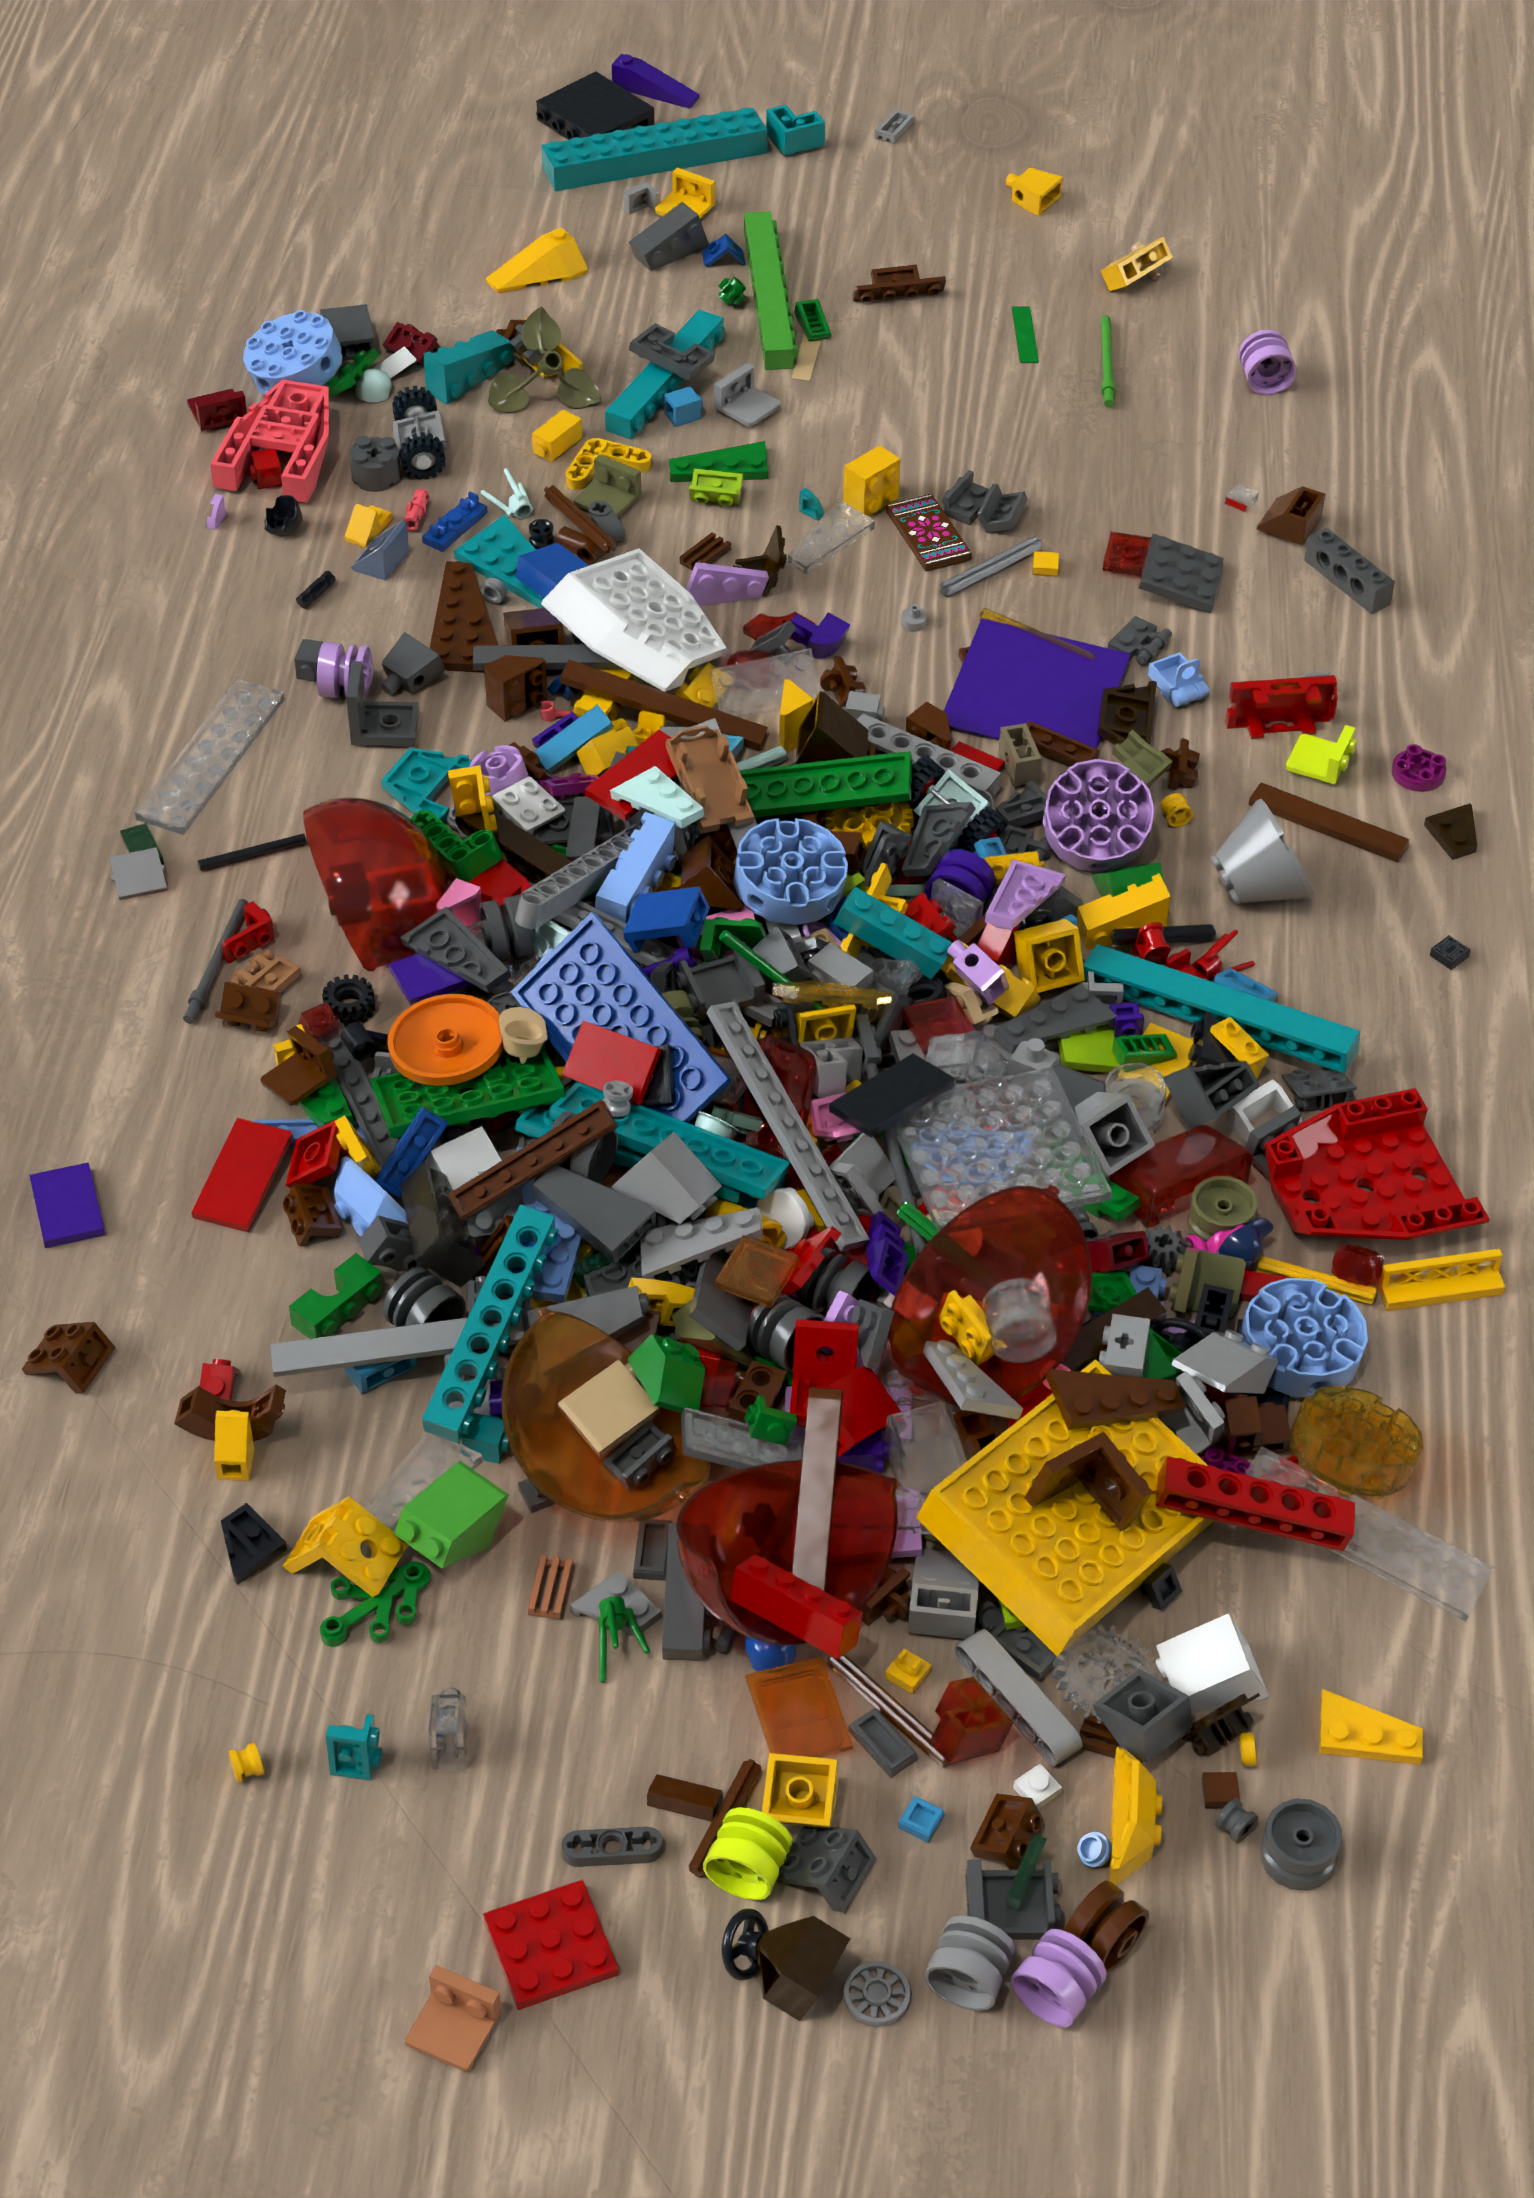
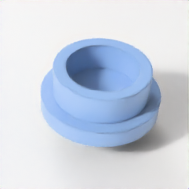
M1091 1832L1084 1835L1077 1847L1081 1861L1093 1868L1104 1865L1110 1858L1112 1849L1108 1837L1099 1832Z

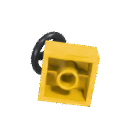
M1038 906L1018 924V931L1013 933L1019 979L1025 978L1035 984L1037 993L1085 981L1079 928L1067 919L1053 922L1055 917L1054 911L1045 906ZM1036 915H1046L1044 920L1035 919Z

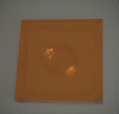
M743 1235L717 1276L715 1287L771 1308L799 1263V1255Z

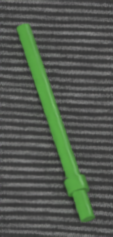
M1105 315L1101 318L1103 357L1101 393L1104 396V405L1112 407L1114 405L1116 385L1113 382L1110 317Z

